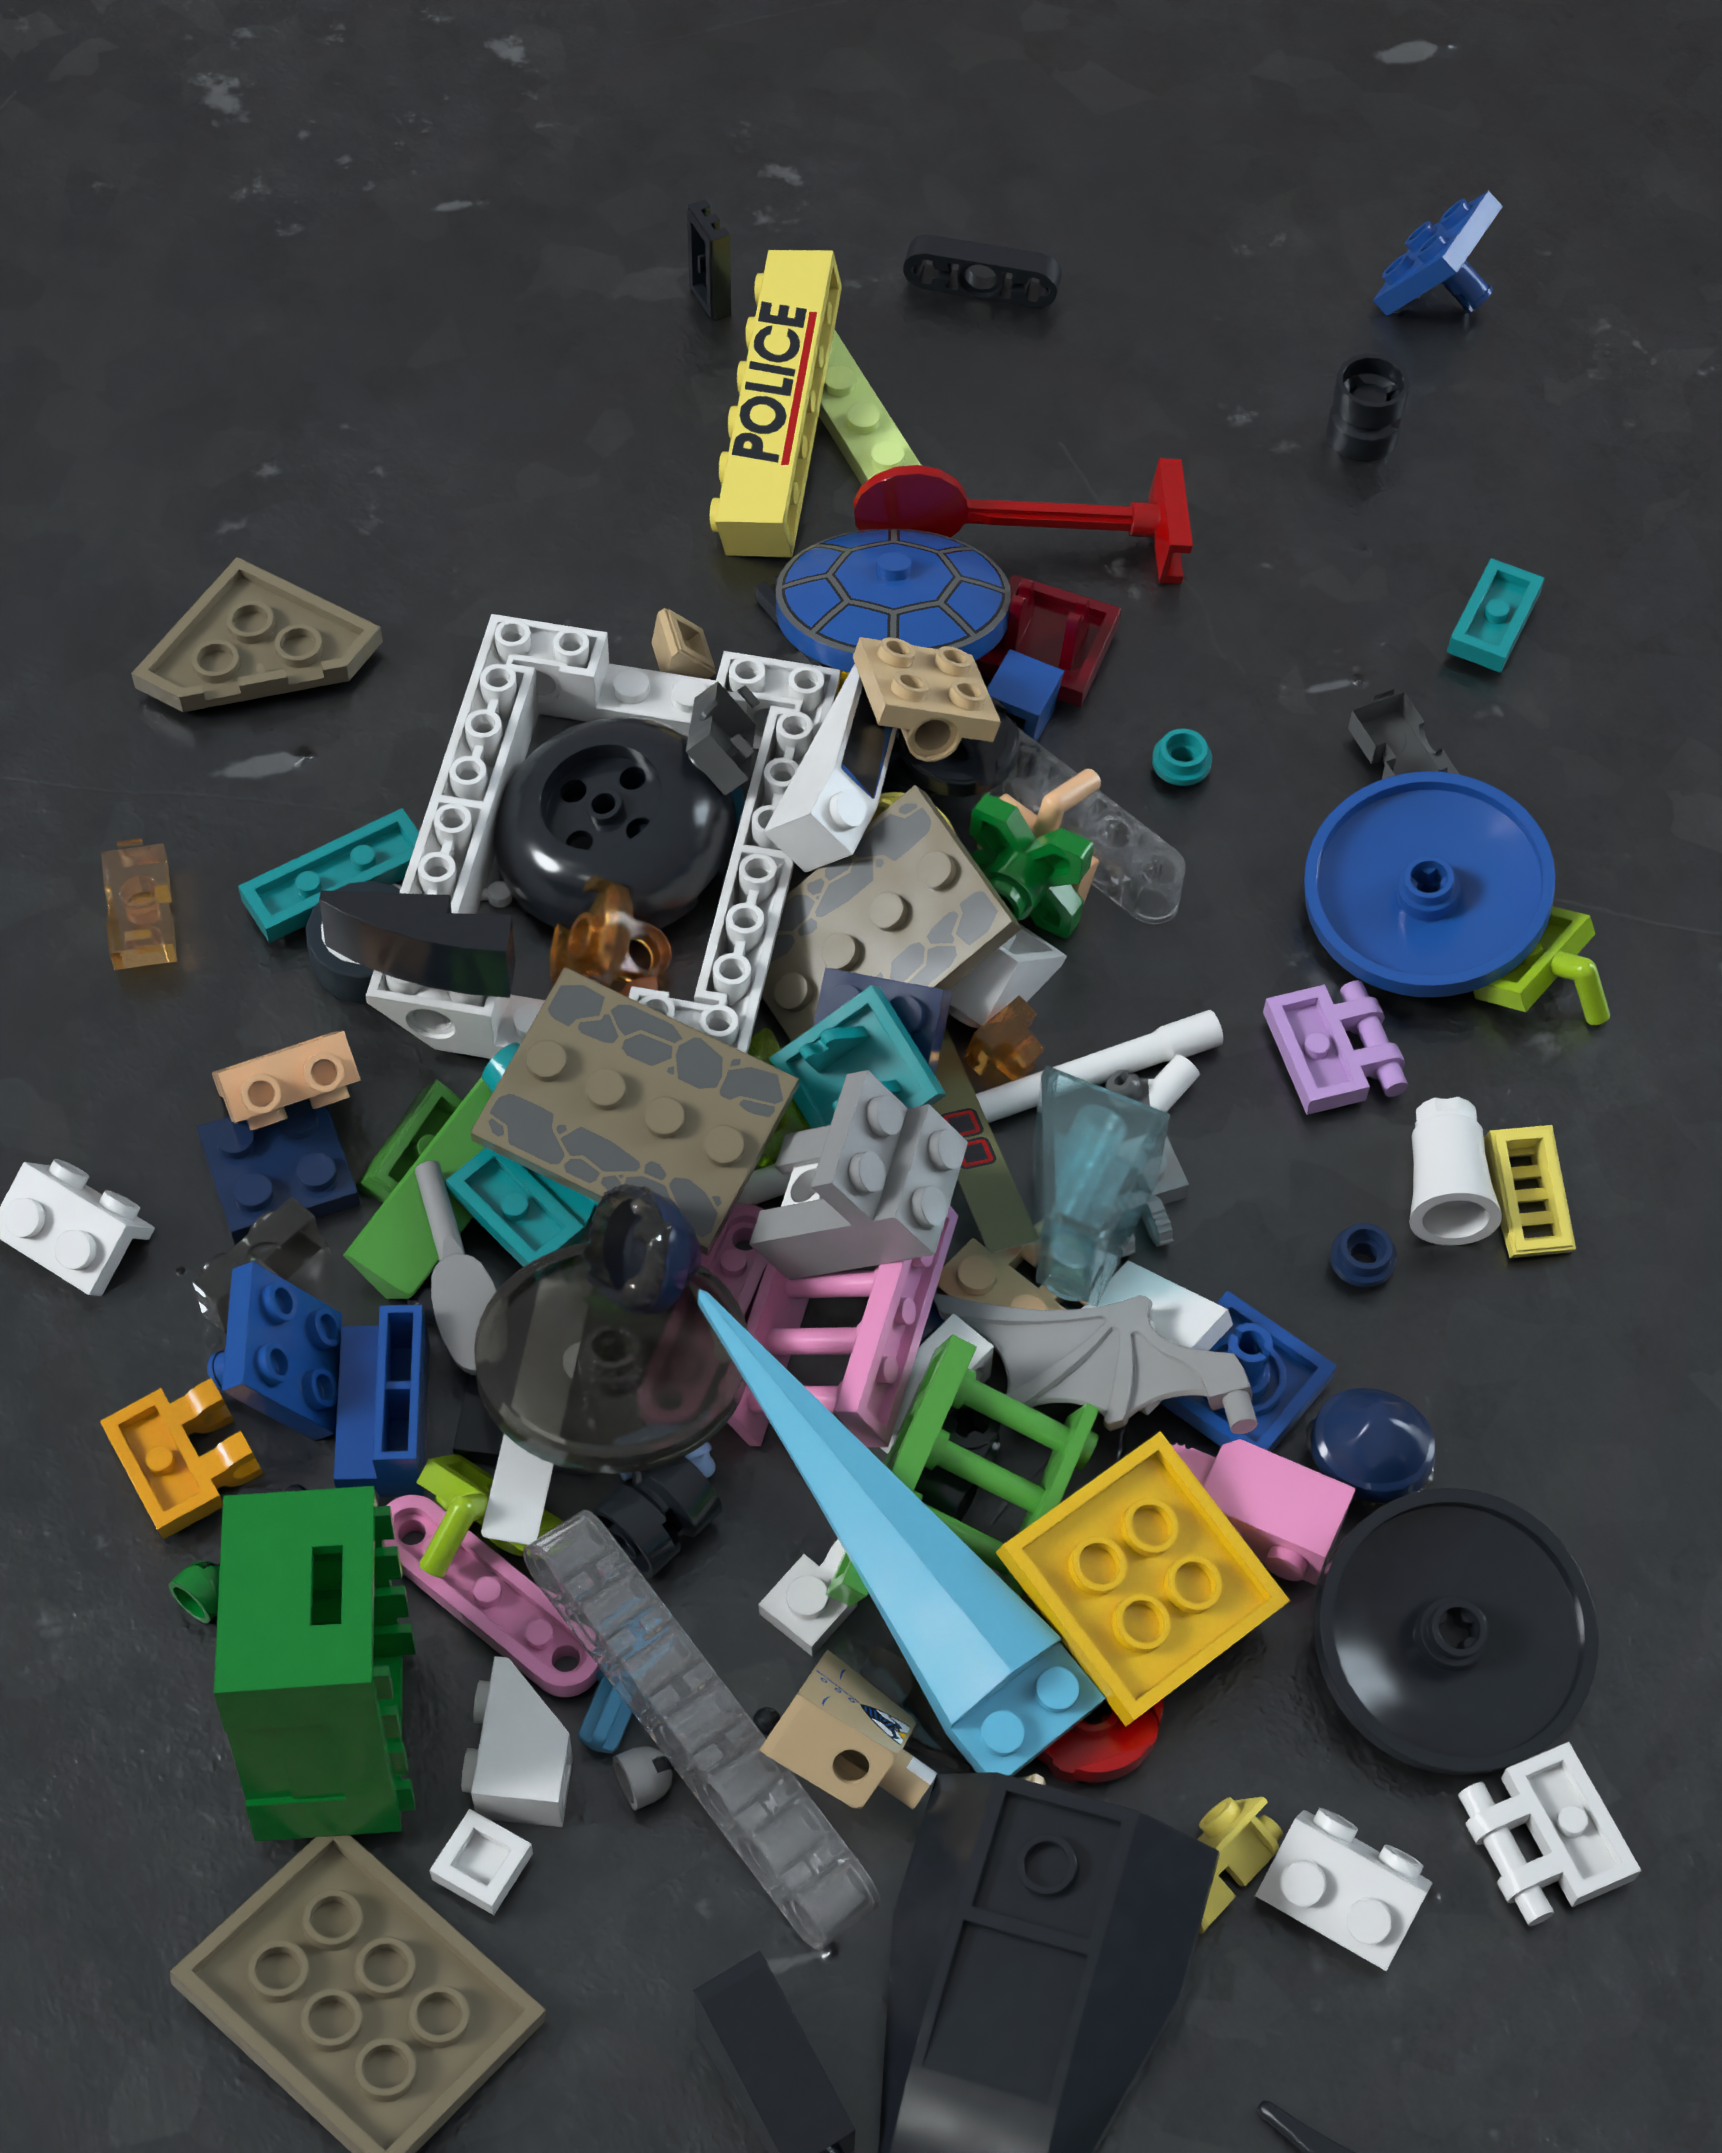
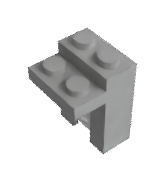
M865 1070L847 1074L831 1125L785 1134L775 1168L782 1174L790 1172L792 1174L781 1207L761 1210L759 1212L749 1245L789 1280L935 1255L968 1142L929 1104L907 1108L870 1071Z

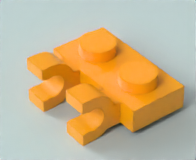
M212 1378L198 1384L185 1396L172 1403H169L162 1388L100 1421L163 1540L222 1508L223 1500L217 1491L218 1488L222 1486L235 1487L243 1485L264 1474L241 1431L228 1437L213 1450L200 1457L196 1453L188 1435L194 1432L201 1434L213 1432L234 1421Z

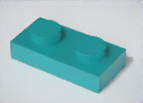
M1491 558L1450 637L1446 653L1501 673L1541 593L1545 578Z

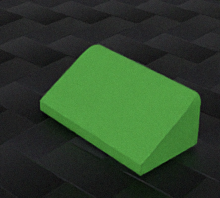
M438 1080L423 1088L355 1185L356 1188L365 1195L384 1203L463 1099Z

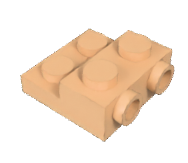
M344 1031L331 1032L212 1072L219 1096L224 1098L231 1121L237 1123L247 1120L250 1131L287 1119L284 1106L309 1098L312 1109H316L349 1098L350 1095L346 1085L361 1081Z

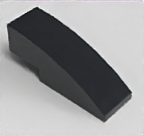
M321 891L319 902L325 945L328 948L356 963L385 975L425 987L468 995L510 998L516 963L512 915L452 913L450 895Z

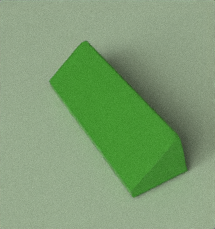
M482 1076L343 1254L386 1299L411 1298L439 1263L438 1253L414 1170L421 1163L437 1161L441 1165L446 1183V1180L485 1148L473 1142L470 1134L492 1095ZM448 1192L459 1233L461 1234L473 1216Z

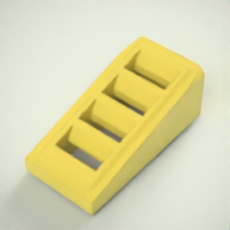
M1545 1125L1489 1131L1484 1137L1485 1154L1492 1186L1502 1212L1500 1226L1509 1257L1519 1258L1573 1252L1576 1249L1553 1126ZM1531 1157L1533 1165L1511 1167L1509 1158ZM1537 1178L1539 1188L1515 1190L1514 1180ZM1544 1201L1546 1211L1519 1213L1518 1203ZM1550 1224L1554 1235L1524 1238L1522 1227Z

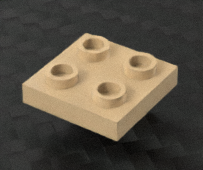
M892 637L882 640L859 638L853 660L877 723L881 726L901 728L908 749L916 759L925 762L944 759L956 750L961 738L994 741L1001 721L971 654L949 646L939 649L914 646L904 640Z

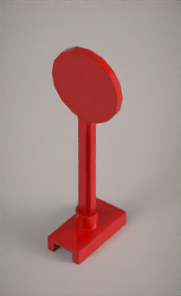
M1159 458L1148 495L1149 502H1131L1130 506L968 499L966 491L955 477L940 469L921 465L899 466L875 474L859 488L853 501L855 526L859 531L868 529H912L952 537L961 530L964 524L1128 531L1129 536L1153 537L1159 583H1182L1181 553L1191 554L1193 547L1181 459Z

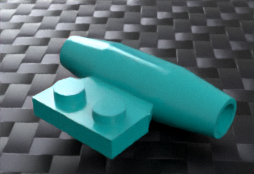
M515 1042L505 1046L486 1065L482 1079L492 1093L520 1043ZM484 1148L446 1180L448 1192L535 1279L585 1238V1233L595 1210L609 1218L613 1209L487 1148Z

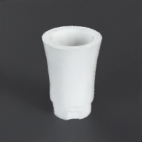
M1460 1097L1449 1099L1432 1098L1425 1101L1416 1109L1417 1121L1412 1132L1414 1171L1413 1197L1409 1220L1410 1228L1416 1236L1433 1244L1456 1246L1477 1242L1496 1231L1502 1221V1212L1492 1186L1485 1154L1483 1129L1477 1122L1475 1106L1470 1101Z

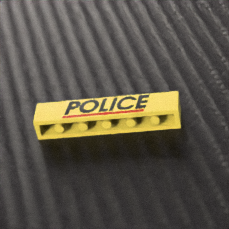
M768 250L764 273H757L754 286L755 302L757 305L755 317H748L746 324V344L749 351L747 361H740L737 369V387L740 394L738 406H731L728 415V432L731 442L729 451H723L719 460V479L722 488L720 498H713L710 505L712 532L719 533L726 556L793 557L842 291V284L833 250Z

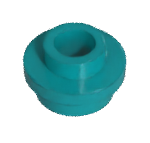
M1175 729L1168 732L1155 745L1152 755V765L1157 775L1164 781L1178 786L1194 785L1202 781L1209 774L1212 764V753L1206 740L1199 733L1190 729Z

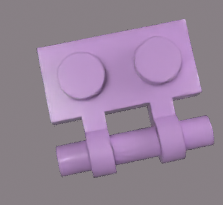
M1356 980L1345 984L1340 989L1344 1002L1333 1004L1325 984L1266 998L1263 1010L1264 1016L1306 1115L1365 1101L1370 1088L1366 1079L1369 1076L1372 1079L1379 1080L1384 1094L1388 1097L1400 1095L1409 1087L1402 1071L1405 1066L1403 1055L1396 1043L1389 1042L1382 1026L1385 1016L1381 1006L1375 997H1369L1362 981ZM1350 1030L1352 1033L1358 1034L1364 1048L1354 1050L1346 1031Z

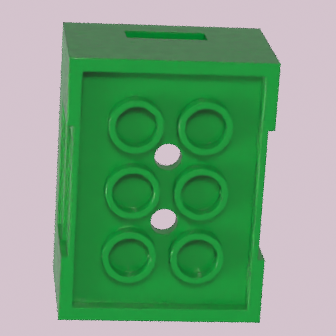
M374 1486L223 1496L214 1696L224 1732H227L255 1842L402 1831V1811L415 1810V1797L411 1779H402V1775L408 1774V1761L404 1742H402L403 1655L416 1654V1644L412 1623L400 1624L399 1618L409 1617L405 1585H392V1580L402 1579L398 1546L385 1547L384 1540L395 1539L391 1506L377 1505Z

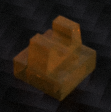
M1019 995L975 1031L963 1059L980 1076L994 1065L1012 1081L1026 1077L1037 1065L1034 1060L1044 1051L1042 1045L1029 1031L1037 1013Z

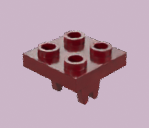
M1012 574L1009 579L1011 605L1008 628L1003 638L992 650L975 660L981 676L993 679L1009 649L1064 670L1057 700L1081 707L1120 623L1121 608Z

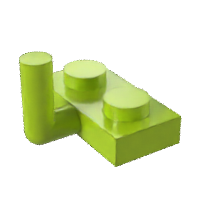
M1553 906L1547 928L1530 955L1504 977L1485 987L1474 990L1475 999L1527 1012L1557 977L1574 980L1588 1024L1600 1025L1608 1021L1610 1011L1597 966L1591 959L1578 956V953L1596 934L1591 916Z
M459 1454L429 1458L416 1482L435 1494L434 1502L446 1511L419 1563L422 1570L439 1578L445 1576L472 1522L476 1521L483 1525L494 1476ZM544 1509L537 1542L534 1545L495 1539L490 1540L506 1552L517 1556H525L526 1554L529 1555L555 1548L567 1523Z

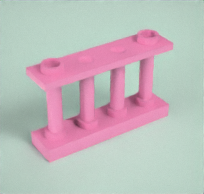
M951 1206L948 1209L936 1253L932 1256L880 1264L875 1270H847L789 1280L769 1261L767 1262L745 1329L786 1369L791 1355H851L844 1378L838 1386L804 1387L832 1414H835L866 1447L889 1446L958 1220V1215ZM869 1297L862 1321L857 1327L800 1328L809 1298ZM733 1363L728 1381L722 1389L721 1402L717 1412L749 1446H761L769 1420Z

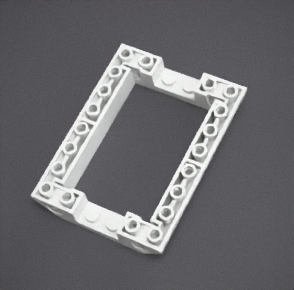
M491 614L400 893L450 895L452 913L477 914L482 899V892L486 886L496 854L494 835L500 802L511 777L526 758L539 714L586 722L608 717H638L669 725L688 735L694 698L718 681L756 724L752 748L759 749L695 991L694 1002L669 998V992L631 986L629 998L747 1054L795 864L763 831L836 699L841 680V670L724 651L716 680L609 664L607 632ZM746 685L760 701V704L751 708L738 693V689ZM376 970L373 971L366 993V1001L369 1005L433 1049L492 1059L495 1054L511 1043L518 1042L521 1044L545 1000L517 995L505 998L468 995L435 989L394 978Z

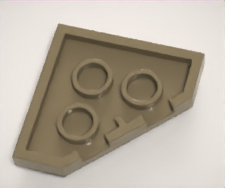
M236 557L131 674L136 689L181 712H187L350 681L381 645L383 639L380 626Z

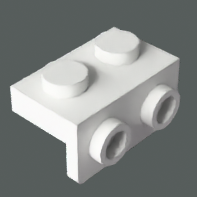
M54 1159L51 1165L24 1162L0 1206V1239L86 1294L102 1296L132 1239L149 1240L155 1227L137 1217L140 1207L136 1203L109 1190H105L103 1195L86 1185L90 1176L68 1162Z
M1319 1808L1316 1815L1303 1810L1294 1819L1255 1896L1387 1971L1433 1883L1420 1875L1424 1866L1409 1854L1386 1844L1381 1852L1354 1838L1358 1828L1340 1815L1324 1808Z

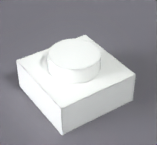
M469 1809L429 1870L431 1878L443 1887L495 1915L533 1855L532 1844Z

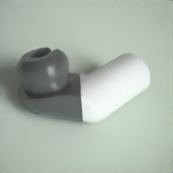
M1176 1054L1154 1079L1138 1078L1136 1074L1130 1075L1128 1070H1119L1113 1073L1106 1082L1107 1099L1109 1104L1123 1115L1159 1116L1166 1113L1199 1077L1200 1073L1190 1060Z

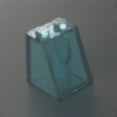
M1047 1065L1041 1075L1033 1138L1035 1231L1038 1235V1241L1035 1242L1036 1282L1047 1286L1053 1294L1068 1301L1081 1300L1098 1307L1158 1182L1170 1114Z

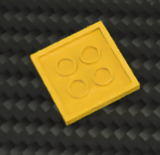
M1161 1431L1004 1543L996 1551V1554L1052 1629L1062 1638L1061 1641L1105 1696V1700L1125 1726L1145 1713L1290 1601Z

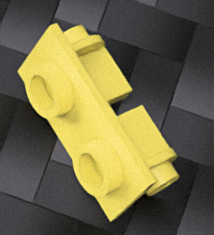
M1264 1796L1233 1800L1231 1797L1226 1798L1214 1806L1199 1823L1203 1834L1197 1840L1218 1850L1220 1853L1199 1934H1203L1209 1925L1236 1897L1219 1877V1874L1225 1869L1239 1886H1246L1279 1850L1277 1842L1283 1836V1831L1279 1825L1266 1815H1261L1259 1818L1256 1817L1257 1813L1268 1803Z

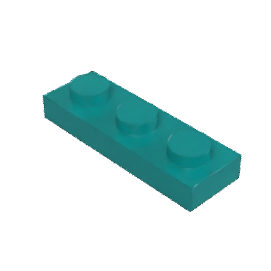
M401 808L239 885L241 900L267 941L271 943L306 926L314 906L319 903L321 891H333L349 883L376 881L392 885L404 879L419 831L404 809Z

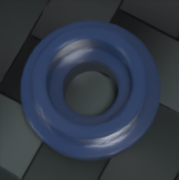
M1360 1223L1338 1234L1331 1248L1330 1261L1334 1271L1342 1280L1353 1286L1367 1288L1384 1283L1392 1275L1397 1261V1252L1389 1235L1382 1228L1369 1223ZM1364 1254L1370 1257L1373 1263H1362L1352 1256Z

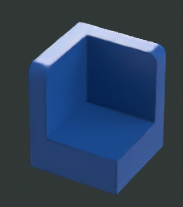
M1009 649L987 687V691L990 697L997 699L1007 709L1008 713L1026 720L1019 751L1030 755L1054 712L1064 670Z

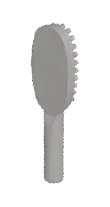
M427 1161L419 1164L414 1171L440 1261L435 1266L431 1277V1298L436 1324L443 1343L457 1366L464 1372L470 1373V1375L485 1376L500 1364L506 1351V1326L502 1305L494 1283L482 1263L473 1256L465 1254L440 1163L437 1161Z

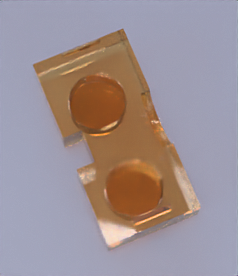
M142 838L117 841L118 848L143 845ZM155 844L101 852L103 883L108 906V917H106L109 954L114 970L176 962L174 920L169 905L172 902L169 867L164 845Z

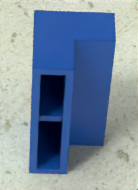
M422 1305L380 1306L379 1326H342L333 1478L336 1488L374 1486L379 1497L424 1496V1487L416 1483L425 1467L430 1357V1342Z

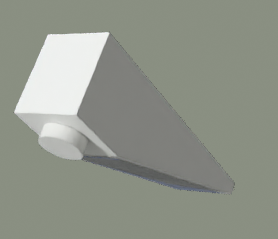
M855 664L763 831L805 873L853 855L877 809L897 728L878 725Z

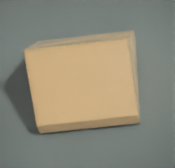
M663 608L657 614L651 642L660 672L708 679L716 674L715 665L703 629L670 609Z

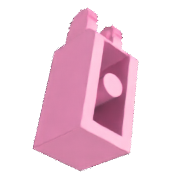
M1242 1439L1223 1444L1216 1458L1194 1448L1187 1449L1185 1444L1183 1446L1178 1445V1443L1172 1445L1253 1553L1265 1564L1269 1571L1286 1580H1304L1317 1585L1346 1519L1356 1488Z

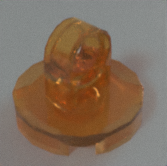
M599 876L588 878L582 893L587 891L598 893L590 910L580 914L570 930L559 922L555 928L550 951V978L552 983H556L564 967L610 988L614 980L627 984L641 977L660 976L668 969L672 959L671 946L667 937L657 927L633 919V903L626 887L619 882ZM631 939L642 942L648 948L651 955V965L648 970L636 966L631 960L628 950Z

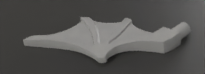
M942 1294L934 1295V1303L943 1320L946 1321L954 1313L994 1346L1003 1361L1007 1373L1008 1387L1005 1395L1031 1408L1048 1403H1073L1079 1405L1089 1403L1099 1408V1413L1105 1417L1104 1426L1109 1431L1125 1427L1132 1415L1155 1402L1178 1396L1199 1395L1207 1396L1212 1411L1221 1408L1225 1409L1232 1433L1245 1434L1254 1430L1258 1425L1251 1402L1253 1393L1249 1379L1235 1354L1183 1347L1157 1334L1151 1327L1149 1313L1153 1303L1146 1296L1138 1295L1121 1302L1100 1307L1075 1310H1037L980 1303Z

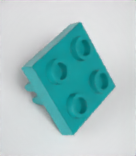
M874 985L866 988L769 1058L774 1067L799 1078L798 1089L793 1099L811 1129L831 1125L847 1074L865 1070L870 1071L907 1108L927 1104L932 1106L947 1095L880 987Z

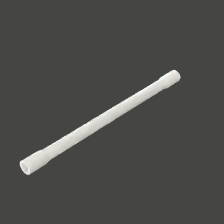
M1207 1010L1160 1026L1153 1033L977 1093L976 1097L987 1122L991 1123L1105 1083L1113 1073L1119 1070H1128L1129 1074L1162 1062H1170L1176 1054L1189 1057L1221 1046L1223 1044L1222 1028L1215 1013L1212 1010ZM775 1164L753 1171L736 1205H756L784 1195L792 1172L782 1174L775 1168Z

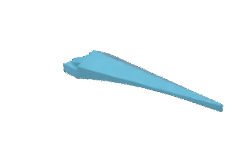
M699 1289L698 1305L739 1370L820 1506L888 1626L946 1735L977 1773L998 1772L1014 1776L1100 1707L1106 1699L1105 1696L1060 1643L1062 1638L708 1292Z

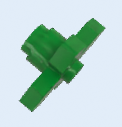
M984 794L972 810L969 833L982 849L976 850L971 857L1017 921L1025 919L1030 915L1036 926L1064 939L1069 938L1080 922L1084 900L1071 885L1079 884L1090 869L1094 844L1090 840L1062 827L1036 838L1018 807L993 795Z

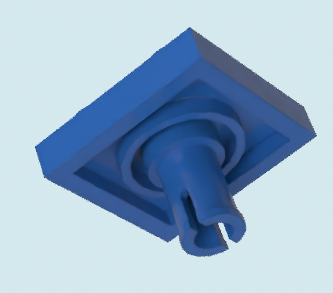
M1488 190L1470 203L1464 198L1457 201L1434 226L1430 221L1423 223L1406 240L1405 245L1409 248L1406 254L1398 257L1382 274V278L1386 282L1373 299V302L1388 316L1442 283L1463 306V310L1466 313H1471L1473 309L1476 310L1492 294L1493 287L1485 282L1466 259L1503 206Z
M253 1261L233 1268L225 1351L222 1350L210 1356L207 1364L208 1376L212 1378L219 1391L222 1390L223 1394L234 1397L313 1441L335 1434L342 1313Z
M1227 1290L1216 1304L1228 1309L1233 1325L1209 1351L1234 1353L1243 1366L1253 1393L1251 1402L1258 1422L1257 1427L1245 1434L1232 1433L1225 1409L1221 1408L1212 1411L1207 1396H1178L1164 1399L1160 1404L1220 1447L1223 1444L1242 1439L1273 1452L1332 1380L1337 1365Z

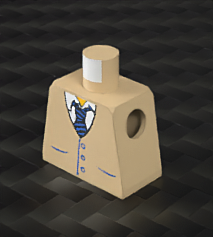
M829 1650L822 1656L759 1749L769 1758L855 1809H862L877 1786H880L913 1810L937 1775V1772L903 1749L916 1726L913 1717Z

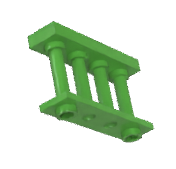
M952 1334L934 1350L884 1465L921 1501L923 1495L914 1490L924 1467L932 1470L937 1465L1026 1510L1027 1512L1018 1531L1020 1533L1060 1504L1074 1469L1081 1471L1088 1463L1098 1441L1099 1435L1091 1431L1099 1408L1086 1403L1069 1415L1064 1424L975 1380L977 1373L968 1367L977 1346ZM964 1404L1051 1448L1053 1451L1039 1484L1036 1485L949 1441L950 1433L941 1428L950 1407L959 1409ZM925 1504L986 1565L999 1572V1577L1019 1597L1023 1592L1022 1587L996 1554V1551L1004 1543ZM844 1552L826 1595L851 1607L865 1598L869 1592L847 1553Z

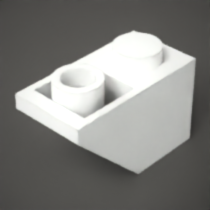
M494 1656L490 1681L479 1680L476 1689L473 1721L474 1724H483L479 1749L467 1748L462 1770V1792L471 1793L475 1812L489 1820L563 1828L573 1763L569 1732L513 1662L507 1657Z

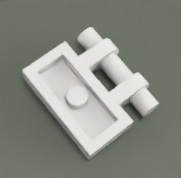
M1569 1742L1506 1768L1501 1779L1511 1796L1507 1800L1495 1804L1483 1782L1468 1786L1458 1794L1470 1817L1466 1822V1827L1477 1845L1484 1844L1502 1876L1497 1881L1507 1903L1516 1902L1528 1926L1537 1925L1554 1914L1550 1903L1542 1891V1888L1558 1881L1571 1907H1574L1634 1881L1641 1872L1638 1863ZM1526 1823L1543 1854L1542 1857L1528 1863L1510 1832L1511 1829Z

